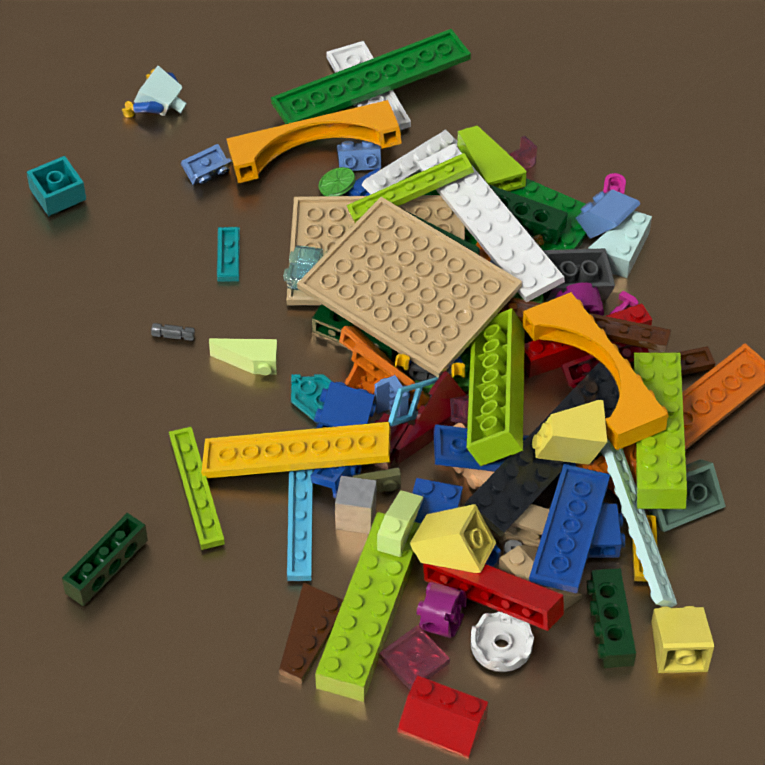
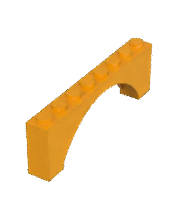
M388 100L226 139L238 183L258 179V174L275 157L295 146L314 140L354 138L380 145L381 149L402 144L400 128Z
M572 292L523 311V328L533 341L549 340L577 347L597 358L610 371L616 381L620 396L611 417L605 419L607 438L616 450L666 430L669 417L667 409L659 404L653 391L648 390L641 376L633 371L629 361L621 356L617 346L610 342L605 331L598 327L594 317L587 313L582 302L576 299Z

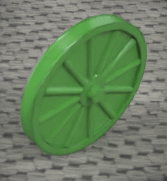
M346 167L330 170L319 181L321 193L324 196H340L348 192L356 181L354 172Z

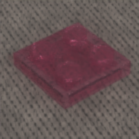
M418 625L379 652V658L409 690H411L417 675L429 679L450 664V658Z

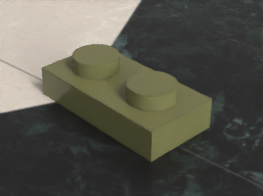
M399 467L353 475L354 478L376 480V493L390 492L401 488Z

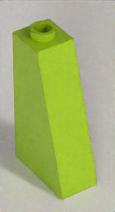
M479 126L458 131V148L461 153H465L471 165L487 184L506 191L525 187L526 170Z

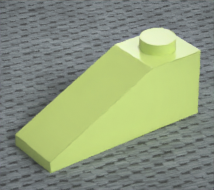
M209 338L210 356L252 374L277 375V339Z
M400 490L385 514L378 531L377 551L401 557L422 504L423 496Z

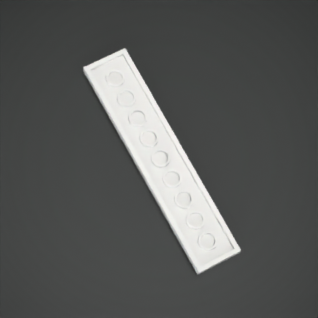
M452 144L417 162L418 168L422 172L462 153L455 144ZM474 167L473 173L436 189L496 266L522 281V287L518 290V293L525 302L565 282L562 273Z

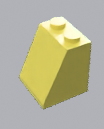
M603 400L593 401L551 414L533 437L532 447L535 449L536 458L589 465L607 443Z
M476 504L426 514L410 545L420 563L480 573L496 545V541Z
M660 607L654 609L652 629L658 673L708 672L714 650V642L704 607Z

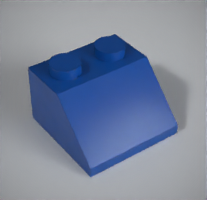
M416 478L412 494L423 496V501L414 522L422 523L426 514L461 507L463 487Z

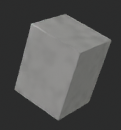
M341 476L335 501L336 529L369 534L376 511V480Z

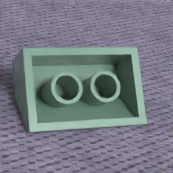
M700 459L686 465V509H648L651 515H656V523L661 531H668L726 507L713 462Z

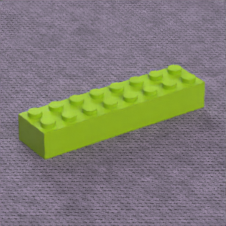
M512 308L497 314L471 343L467 449L480 466L523 451L525 329Z
M634 353V372L641 376L644 385L648 390L653 391L656 400L667 409L669 415L666 430L635 443L637 509H686L687 478L680 353Z
M380 512L376 514L315 673L317 689L364 702L414 566L417 556L413 552L410 542L421 523L414 522L401 557L377 551V534L385 516L384 513Z

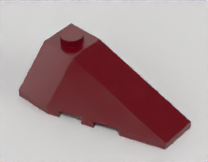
M444 371L429 392L431 397L426 407L421 405L415 425H409L395 450V462L398 464L434 441L433 431L435 424L454 426L460 419L466 417L468 413V397L448 372Z

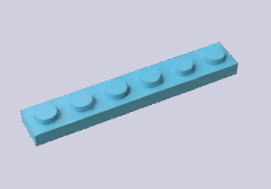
M313 469L289 471L287 581H312L313 483L311 482L310 475L313 473Z

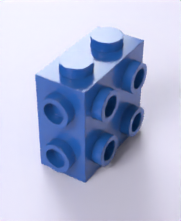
M331 381L327 389H322L319 401L323 402L321 409L317 408L314 422H317L316 428L367 424L369 417H373L376 409V404H373L375 395L370 394L364 389H354L342 382Z
M603 503L588 558L620 557L621 548H625V534L620 533V528L623 527L622 513H618L617 504Z

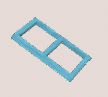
M435 377L398 388L388 421L390 426L416 419L418 415L416 408L422 388L435 384L439 378ZM415 389L408 415L396 418L403 393Z

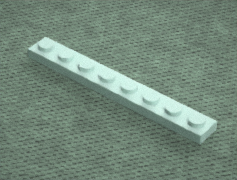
M607 438V443L602 448L601 453L606 459L607 471L614 482L615 494L620 500L622 514L627 520L629 534L634 540L636 555L641 560L644 569L643 575L649 583L651 598L655 604L671 608L677 605V601L644 509H637V488L623 448L616 450Z

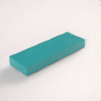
M218 227L217 282L239 281L240 227Z

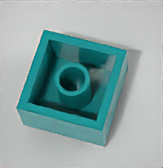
M65 156L26 172L29 188L48 216L87 200L84 182Z

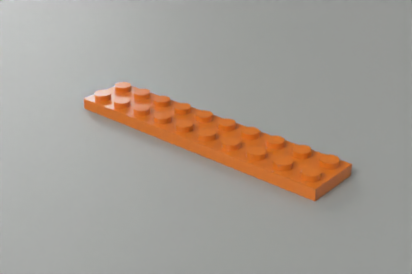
M746 343L682 392L685 450L765 387V360ZM633 443L624 447L623 451L636 485V446ZM603 455L590 464L593 471L609 474L607 471L608 465ZM610 476L608 488L615 494V485Z

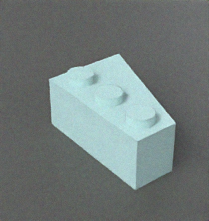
M633 211L617 227L604 233L588 249L605 248L612 273L627 278L649 235L652 216Z

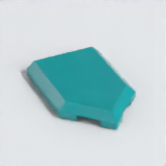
M291 374V403L314 420L317 408H322L323 402L319 401L322 389H327L331 380L324 374H314V376Z

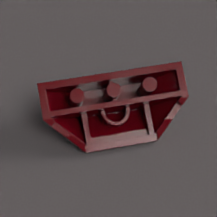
M623 343L615 344L621 356L629 361L633 371L634 353H649L647 348ZM591 354L562 364L561 368L568 386L574 389L600 361Z

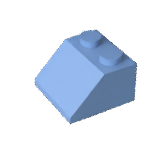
M613 189L606 193L601 191L592 198L594 200L592 203L589 202L580 209L582 212L576 219L591 239L617 227L640 205V202Z

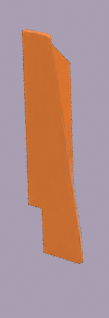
M344 326L342 328L339 342L353 352L351 360L379 381L395 375L402 386L415 384L399 367H395V363L356 326ZM415 389L409 391V393H410V398L408 399V402H409V403H412V399H413V396H414V393H415ZM423 390L419 398L417 409H419L421 405L425 406L430 399V397Z

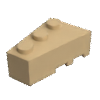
M531 504L502 537L489 526L488 528L493 537L499 539V543H506L507 540L521 541L523 546H536L538 548L550 508Z

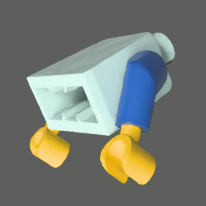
M157 66L151 70V75H146L147 80L138 91L134 105L131 101H127L124 104L125 108L122 109L124 116L127 118L134 116L135 113L145 112L164 116L170 108L182 113L187 103L178 98L182 85L179 84L175 75L165 72L161 67Z

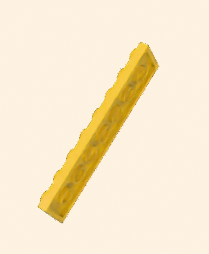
M389 422L207 438L204 444L201 473L206 478L390 462L391 428Z

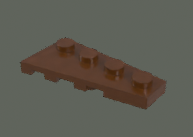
M303 583L279 668L281 675L301 684L303 683L330 637L343 599Z

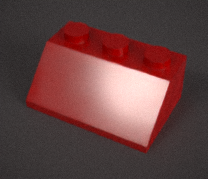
M417 675L407 696L397 732L469 759L487 718L488 701Z

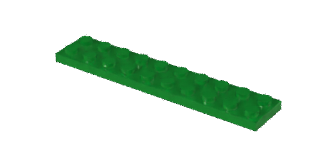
M449 29L271 97V104L285 124L331 114L471 60V53L454 31Z

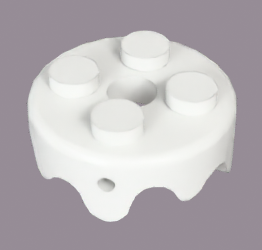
M499 611L483 614L477 625L472 626V653L482 666L497 672L513 671L525 664L531 655L534 636L527 622ZM502 639L507 641L508 645L506 647H499L495 642Z

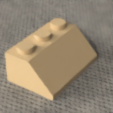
M518 545L499 558V570L529 581L538 548L536 546ZM542 586L564 596V610L582 599V595L579 592L576 594Z

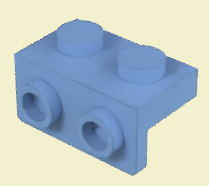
M365 140L362 143L355 144L353 141H344L337 145L339 167H346L352 171L381 169L379 145Z
M219 144L181 161V165L192 185L198 182L204 184L211 179V176L215 174L220 176L229 171L232 163L231 158L227 159Z
M395 375L375 383V411L377 414L388 409L391 412L398 388L405 387V385H401ZM409 391L403 393L396 418L408 415L410 409L408 405Z

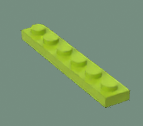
M462 153L346 206L354 223H356L380 197L396 206H400L473 173L474 170L465 153Z
M192 427L170 431L169 437L201 550L224 545V536L206 476H202L201 473L202 461Z

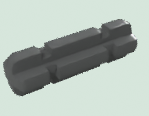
M153 323L151 334L156 337L164 335L163 337L173 339H182L183 337L184 340L193 341L195 329L192 327H185L183 329V326L168 324L162 326V324Z

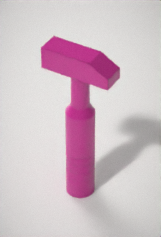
M622 291L619 294V299L623 303L617 306L610 314L624 310L628 305H638L639 302L636 297Z

